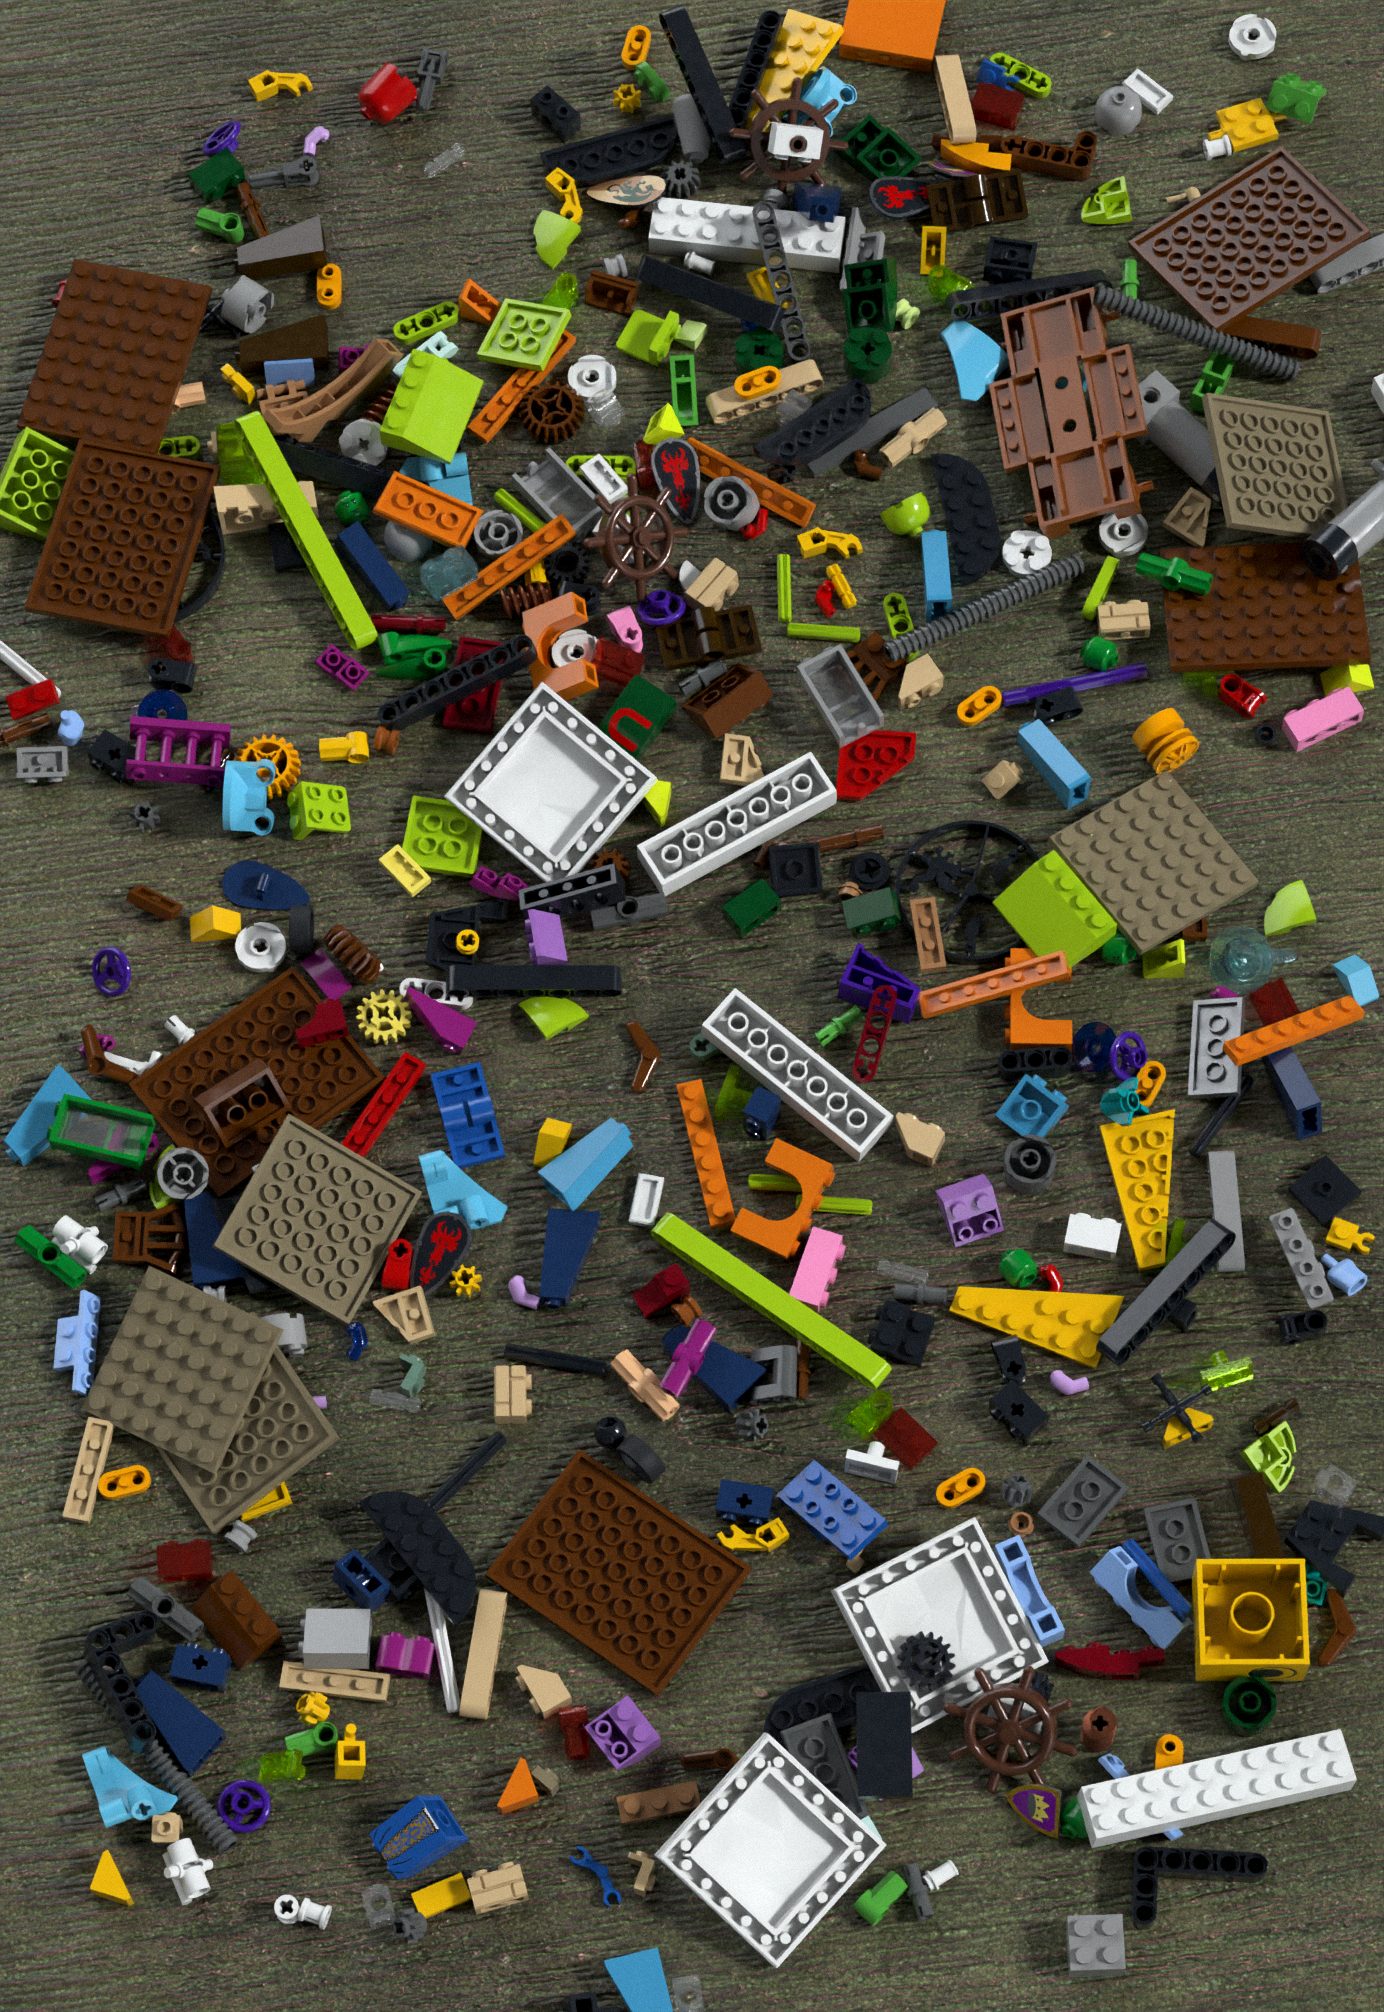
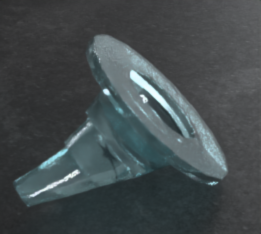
M1236 926L1227 928L1217 935L1211 946L1209 961L1212 973L1218 983L1234 993L1242 995L1256 992L1266 985L1272 974L1274 964L1295 961L1297 955L1295 950L1271 948L1264 936L1253 928Z

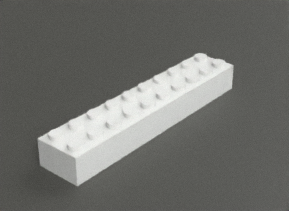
M1338 1729L1082 1786L1077 1799L1091 1847L1095 1848L1168 1830L1171 1831L1352 1789L1357 1779L1342 1731Z

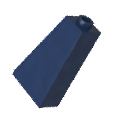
M795 182L792 206L808 220L833 223L840 211L842 187Z
M357 521L339 533L334 548L388 612L393 608L398 610L407 604L406 599L410 592L360 523Z
M1290 1046L1261 1057L1297 1140L1299 1141L1322 1133L1321 1101L1292 1047Z
M201 1192L191 1199H184L194 1287L203 1291L204 1286H210L211 1288L226 1286V1288L246 1285L237 1262L212 1247L222 1229L211 1207L213 1200L210 1193Z
M548 1208L539 1293L540 1305H545L549 1309H559L560 1306H567L600 1228V1212Z
M679 1325L675 1330L671 1328L662 1338V1351L672 1359L677 1346L684 1342L690 1329ZM711 1341L704 1353L705 1358L701 1367L695 1375L692 1374L691 1376L696 1383L730 1414L750 1394L751 1388L757 1387L766 1379V1369L754 1361Z
M151 1670L148 1675L144 1674L138 1679L135 1684L136 1690L153 1723L184 1771L191 1778L225 1740L226 1734L222 1728Z

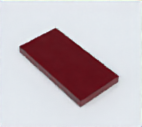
M460 636L454 668L505 642ZM501 659L497 664L504 663L506 659ZM480 670L475 675H481L485 670ZM503 679L446 707L442 728L492 735ZM462 681L456 682L453 687L459 686Z

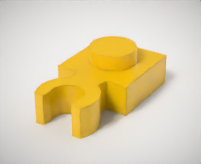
M228 363L220 368V371L223 373L221 375L222 378L232 385L233 388L231 390L239 400L244 399L248 404L256 400L254 387L239 372L236 373Z
M1334 1217L1325 1243L1350 1252L1351 1247L1354 1246L1359 1253L1368 1255L1370 1248L1363 1246L1362 1242L1369 1241L1373 1243L1375 1236L1370 1233L1359 1234L1357 1233L1358 1225Z

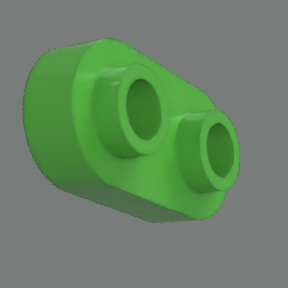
M642 61L635 66L634 77L640 85L644 84L654 101L658 100L662 103L670 98V92L666 84L647 62Z

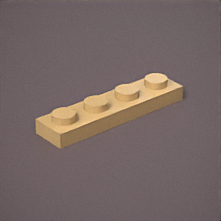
M88 1417L62 1515L65 1520L90 1524L98 1493V1481L103 1474L115 1425L111 1424L110 1421Z
M283 1661L279 1688L280 1690L303 1693H310L312 1691L327 1696L386 1703L390 1674L352 1669L304 1668V1663Z

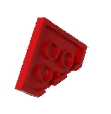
M875 730L841 747L836 785L837 800L862 801L911 763L915 758L916 733Z

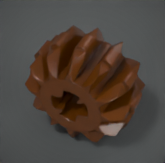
M604 848L603 855L595 852V860H590L588 863L589 868H591L590 870L615 863L623 880L630 878V872L628 871L631 868L630 862L626 861L624 853L618 855L616 848L612 853H608V850Z

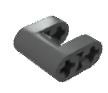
M778 1345L751 1351L752 1361L763 1366L765 1369L773 1368V1384L751 1388L750 1403L756 1406H770L795 1401L797 1348L791 1345Z

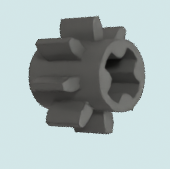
M149 801L142 804L135 803V810L129 811L130 818L133 819L131 821L132 828L138 826L142 834L144 831L149 830L154 832L155 824L161 823L158 816V807L152 808Z
M748 1408L747 1412L741 1411V1415L738 1416L735 1424L738 1436H745V1441L755 1442L756 1438L763 1439V1435L768 1430L766 1415L759 1414V1409Z
M1012 1474L1009 1480H1002L1000 1496L1004 1497L1006 1504L1013 1507H1021L1024 1501L1030 1502L1033 1485L1029 1484L1027 1477L1020 1474Z
M414 1908L402 1910V1913L396 1914L397 1918L393 1922V1931L399 1939L405 1938L406 1944L418 1942L419 1938H424L423 1933L427 1930V1921L421 1912L415 1913Z

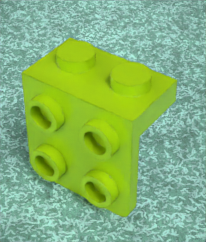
M640 309L635 310L617 340L616 348L658 367L662 358L667 356L671 342L680 332L679 314L669 311L667 317L663 320Z
M301 781L288 793L287 805L290 808V828L292 829L293 839L303 840L313 830L348 833L351 830L347 792L343 786Z

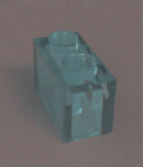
M462 544L456 548L448 549L443 555L434 560L426 561L420 567V580L436 601L478 579V565Z

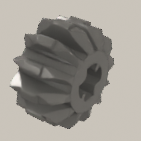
M681 159L679 164L672 160L671 167L664 166L663 173L660 175V178L665 181L666 192L669 198L676 196V199H681L684 196L689 200L690 194L696 195L697 187L701 184L698 168H693L692 162L685 165L683 159Z

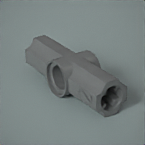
M664 892L639 898L626 896V901L590 910L594 931L619 925L632 927L643 920L669 915ZM631 908L635 910L632 914L623 913L626 909Z
M142 1576L136 1579L130 1586L127 1596L147 1611L155 1613L160 1623L166 1624L189 1642L199 1635L204 1623L175 1602L172 1596L163 1593ZM163 1605L172 1606V1609L169 1613H159V1610Z

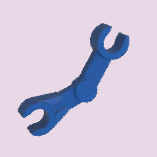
M577 1846V1851L583 1853L584 1858L576 1860L570 1855L571 1862L578 1867L591 1870L600 1878L605 1892L603 1901L606 1907L610 1908L607 1901L610 1895L617 1896L620 1905L621 1895L619 1891L613 1888L608 1868L594 1861L584 1847Z

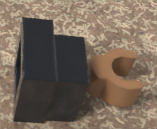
M1184 1298L1167 1316L1168 1321L1175 1324L1177 1329L1186 1333L1198 1315L1197 1304Z

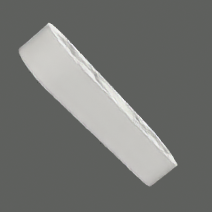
M407 978L401 982L399 987L400 995L403 996V999L407 992L406 990L410 986H414L415 990L423 992L422 988L425 987L424 993L428 997H430L429 993L435 988L441 989L444 994L436 1001L451 1009L465 1010L473 1003V997L463 998V1001L459 1002L457 997L450 996V1001H447L446 982Z

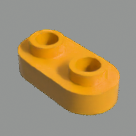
M637 25L628 31L621 56L622 64L629 70H635L636 65L646 61L651 44V33L647 27Z
M328 263L323 268H319L317 272V300L319 306L325 310L336 309L342 300L341 270L337 265ZM326 273H333L330 276L325 275ZM327 293H331V294H332V295L329 296V297L325 296Z
M765 366L743 374L735 380V394L742 400H751L773 392L781 385V373L776 367ZM768 379H770V380H772L773 382H772V383H766L765 381L768 380ZM744 388L751 389L750 391H743Z
M985 686L959 704L957 708L958 721L968 727L980 723L1000 707L1002 698L1000 691L993 686ZM986 699H991L993 702L990 703V704H987V703L985 702V700H986ZM971 713V714H973L974 716L971 717V718H968V717L965 716V714Z
M1157 1061L1146 1062L1137 1075L1139 1080L1137 1091L1135 1092L1137 1095L1145 1096L1146 1099L1140 1101V1104L1146 1108H1149L1154 1102L1166 1077L1165 1067ZM1155 1074L1157 1078L1150 1079L1148 1075Z
M134 1465L103 1474L98 1481V1489L105 1499L116 1500L145 1492L151 1485V1476L145 1467ZM138 1477L143 1479L140 1484L133 1483ZM115 1484L117 1488L114 1491H109V1485Z
M968 1468L942 1482L936 1490L938 1504L945 1509H954L979 1495L985 1488L984 1474L979 1469ZM970 1480H974L977 1483V1485L975 1487H969L967 1485V1482ZM951 1493L954 1495V1498L947 1500L944 1495Z
M1167 1734L1162 1736L1156 1745L1155 1770L1183 1764L1182 1741L1175 1735ZM1172 1744L1175 1750L1167 1751L1165 1745Z

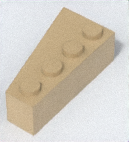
M313 481L297 482L316 518H319ZM264 484L213 486L223 535L266 528L268 524L284 522Z

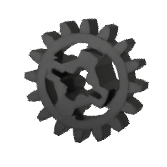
M922 1631L916 1634L915 1637L911 1635L906 1639L907 1643L904 1642L899 1647L903 1652H900L896 1657L902 1660V1663L897 1666V1669H904L905 1671L902 1679L909 1677L911 1679L910 1687L916 1683L919 1684V1691H923L927 1686L930 1691L936 1689L937 1686L942 1687L946 1684L945 1680H949L953 1676L950 1671L956 1667V1664L950 1662L955 1657V1654L948 1653L947 1651L951 1645H943L941 1643L943 1640L942 1636L933 1639V1632H929L926 1636H924ZM932 1657L929 1663H925L922 1666L920 1665L924 1661V1659Z

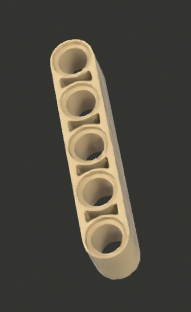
M959 55L934 56V75L951 144L976 142V125Z
M805 360L779 369L781 373L780 387L773 392L751 400L738 398L735 394L734 386L708 395L705 398V403L714 423H724L819 389L824 384V381L815 361ZM768 379L765 382L772 383L773 381ZM744 388V389H743V391H750V390H751V389H749V388Z
M480 1590L459 1716L487 1720L507 1606L508 1593Z

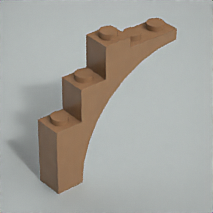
M375 338L364 353L346 371L323 389L295 404L267 409L262 417L268 422V427L276 433H289L291 438L299 442H312L327 421H341L356 400H371L403 357V354L388 339Z

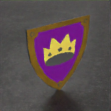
M931 161L928 163V166L940 171L935 176V180L940 183L959 180L960 176L968 177L978 174Z
M1025 1784L1014 1788L1005 1795L1015 1812L1027 1824L1045 1835L1056 1839L1059 1838L1061 1801L1064 1799L1061 1790L1042 1784Z

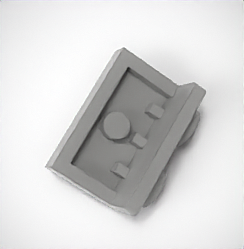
M68 746L16 748V778H22V783L38 782L37 777H47V782L62 781V776H69Z

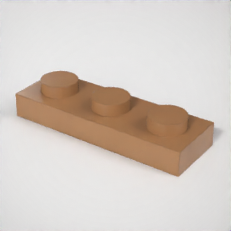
M935 897L910 900L909 905L921 973L946 970Z
M696 1781L616 1797L622 1826L694 1811L701 1803Z

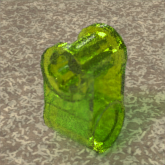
M936 265L929 272V291L944 301L951 292L975 288L967 278L956 274L944 265ZM939 278V279H942V280H944V281L938 282V281H936L935 279Z
M571 273L559 275L541 305L570 310L578 297L576 277Z
M885 1390L873 1392L846 1417L844 1422L847 1425L851 1424L861 1434L860 1438L866 1440L892 1414V1396ZM879 1400H883L888 1403V1406L880 1410L875 1408L874 1404Z

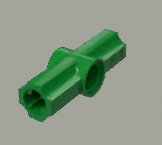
M1143 552L1136 566L1137 574L1159 580L1162 586L1173 591L1181 587L1206 595L1213 581V574L1191 568L1186 561L1178 557L1166 560Z
M30 1225L23 1227L18 1232L14 1243L39 1262L45 1271L51 1272L72 1290L83 1283L88 1274L87 1271L63 1253L57 1244L47 1240ZM53 1253L57 1255L52 1261L45 1260L48 1254Z

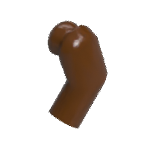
M856 450L852 457V463L858 474L880 480L883 468L870 465L866 458L867 452L865 450Z
M783 841L764 844L753 861V865L763 870L769 861L768 846L787 844Z

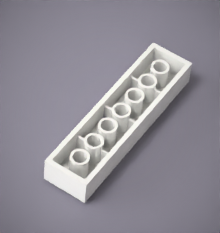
M665 197L654 203L648 237L649 253L686 256L688 252H696L697 256L706 259L765 265L753 220V207ZM774 209L789 268L839 273L845 236V217L837 216L833 223L808 220L800 212ZM761 211L757 217L764 220L770 216V213L768 211ZM768 233L763 237L765 242H773L776 239V236L772 233ZM774 256L769 260L771 265H778L782 262V259L778 256Z
M809 752L637 845L638 859L660 893L664 892V895L667 896L837 803V790L812 752Z
M736 988L702 1024V1036L771 1092L781 1097L782 1101L856 1161L859 1162L892 1125L893 1115Z

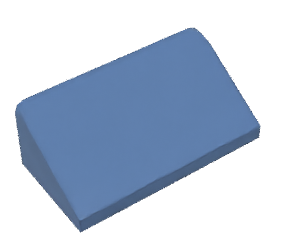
M311 358L264 362L266 385L287 383L286 380L294 379V381L304 379L305 387L315 385V371Z

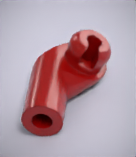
M759 508L755 522L742 526L741 533L746 539H755L766 531L768 510Z
M825 580L818 586L814 598L816 604L827 618L836 613V609L830 602L835 585L830 580Z
M1052 1264L1042 1265L1039 1268V1276L1042 1279L1048 1280L1050 1284L1049 1292H1062L1063 1279L1057 1268Z

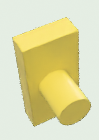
M398 844L379 859V864L412 898L431 883V878Z

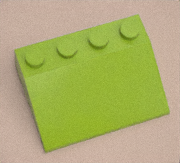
M413 349L379 430L381 444L451 465L484 381L437 355Z
M28 427L17 435L0 474L1 528L46 542L75 454L74 451Z
M1052 850L1035 862L992 902L1036 957L1064 950L1069 969L1116 935L1117 923L1055 850Z

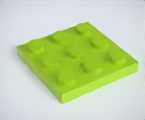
M505 298L477 352L479 360L543 372L572 316L570 310Z
M413 796L402 849L424 871L473 878L476 871L483 830L448 800Z

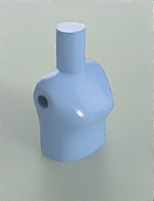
M64 710L60 714L62 722L58 729V735L65 745L74 746L82 737L84 722L75 711Z
M1325 1254L1321 1258V1262L1330 1269L1327 1273L1328 1280L1334 1286L1343 1290L1348 1296L1354 1295L1366 1284L1367 1276L1356 1267L1352 1260L1344 1259L1337 1262L1329 1254Z

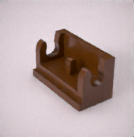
M592 270L584 292L587 293L584 304L630 317L638 297V283Z

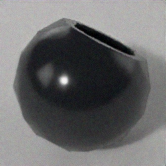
M609 1416L597 1422L594 1427V1437L597 1444L601 1447L615 1449L627 1438V1429L622 1420Z

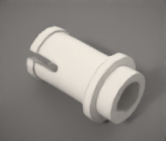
M688 252L683 266L687 267V270L694 269L711 276L715 261L697 256L696 252Z
M176 1015L169 1018L176 1025L175 1027L169 1021L165 1023L164 1027L178 1039V1043L181 1046L196 1036L195 1030L189 1029Z
M948 1860L931 1872L927 1870L925 1872L926 1875L922 1879L924 1884L928 1886V1889L932 1891L933 1889L938 1890L941 1884L959 1875L954 1863Z

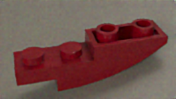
M1096 1642L1087 1644L1086 1648L1075 1649L1074 1646L1061 1647L1054 1654V1663L1079 1675L1103 1680L1125 1681L1138 1680L1140 1669L1163 1666L1165 1655L1164 1649H1157L1156 1646L1143 1647L1140 1649L1141 1651L1131 1653L1127 1649L1114 1652V1655H1110L1108 1645Z

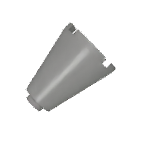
M691 94L681 95L674 99L672 108L683 154L689 162L701 163L708 157L711 140Z

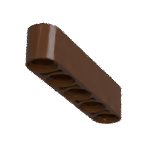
M1249 316L1241 318L1222 331L1223 335L1229 334L1230 338L1237 337L1238 341L1242 339L1245 344L1250 342L1251 346L1257 345L1258 349L1262 347L1266 352L1270 350L1272 353L1304 359H1314L1318 356L1322 335L1320 330L1313 327Z

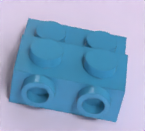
M1025 1074L995 1116L1021 1136L1032 1134L1044 1138L1051 1127H1055L1070 1106L1065 1103L1067 1100L1066 1096L1056 1089L1053 1093L1045 1087L1047 1082L1037 1074H1034L1033 1077Z

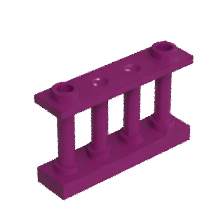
M131 716L129 739L136 740L135 760L127 759L126 779L199 784L213 787L224 786L225 767H220L221 749L230 745L231 724ZM147 741L162 742L160 762L145 761ZM172 743L187 744L185 764L170 763ZM197 745L212 746L210 766L195 765Z

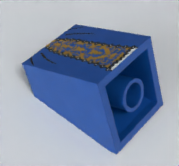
M440 1795L415 1797L369 1834L373 1840L374 1849L380 1855H383L388 1863L386 1865L388 1871L397 1879H409L468 1841L465 1833Z

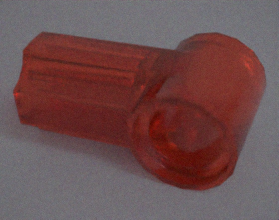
M643 439L638 440L632 444L637 465L636 474L639 488L657 486L650 464L654 445L647 444Z
M174 624L169 639L156 637L172 660L195 663L190 643L184 640ZM186 653V655L178 657L180 654Z
M586 1704L559 1707L567 1760L575 1761L590 1757L588 1736L585 1726L588 1725Z

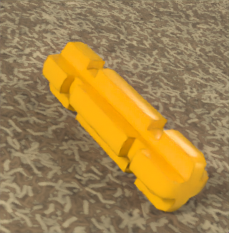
M833 564L828 566L826 573L834 583L835 590L839 598L842 599L841 602L844 608L850 609L856 606L857 600L854 594L851 593L852 590L844 575L841 574L842 571L839 565Z

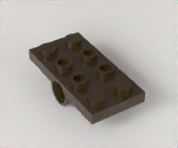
M1020 169L989 175L977 174L960 180L926 185L932 226L947 227L946 232L1029 217Z
M752 605L715 611L712 607H701L694 610L689 617L679 618L670 624L655 626L665 671L714 662L718 658L725 660L762 652Z

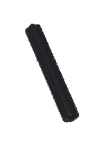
M1247 1073L1241 1074L1240 1096L1225 1097L1189 1146V1154L1195 1158H1199L1252 1086L1254 1079Z
M511 1343L506 1344L504 1350V1357L512 1360L601 1376L605 1375L607 1369V1362L605 1360Z
M496 1431L426 1501L435 1513L506 1444V1437L499 1431Z

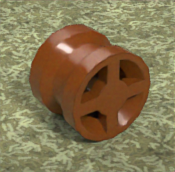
M379 726L375 734L373 749L377 751L383 749L389 754L394 755L398 746L400 731L395 729L388 731L385 727Z
M688 1294L682 1297V1301L679 1304H673L670 1307L674 1316L684 1327H688L693 1318H699L703 1315L699 1305Z

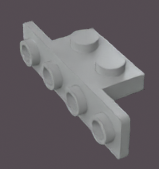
M858 207L852 208V214L849 218L846 253L842 262L843 273L842 279L839 282L842 293L843 289L847 288L844 265L879 260L883 257L886 236L882 231L865 233L867 217Z
M1290 1208L1271 1215L1269 1218L1270 1223L1309 1309L1312 1310L1333 1302V1295L1324 1278L1323 1266L1320 1262H1317L1313 1244L1310 1239L1306 1238L1294 1209Z

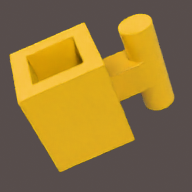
M354 1724L346 1726L343 1740L337 1742L334 1754L335 1779L362 1780L366 1766L365 1741H355L356 1726Z

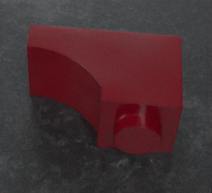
M327 999L315 1005L316 1013L312 1020L305 1026L295 1030L299 1049L349 1036L340 999Z
M675 1263L655 1274L654 1278L647 1285L632 1294V1298L646 1319L681 1300L686 1294L690 1295V1284L679 1265Z

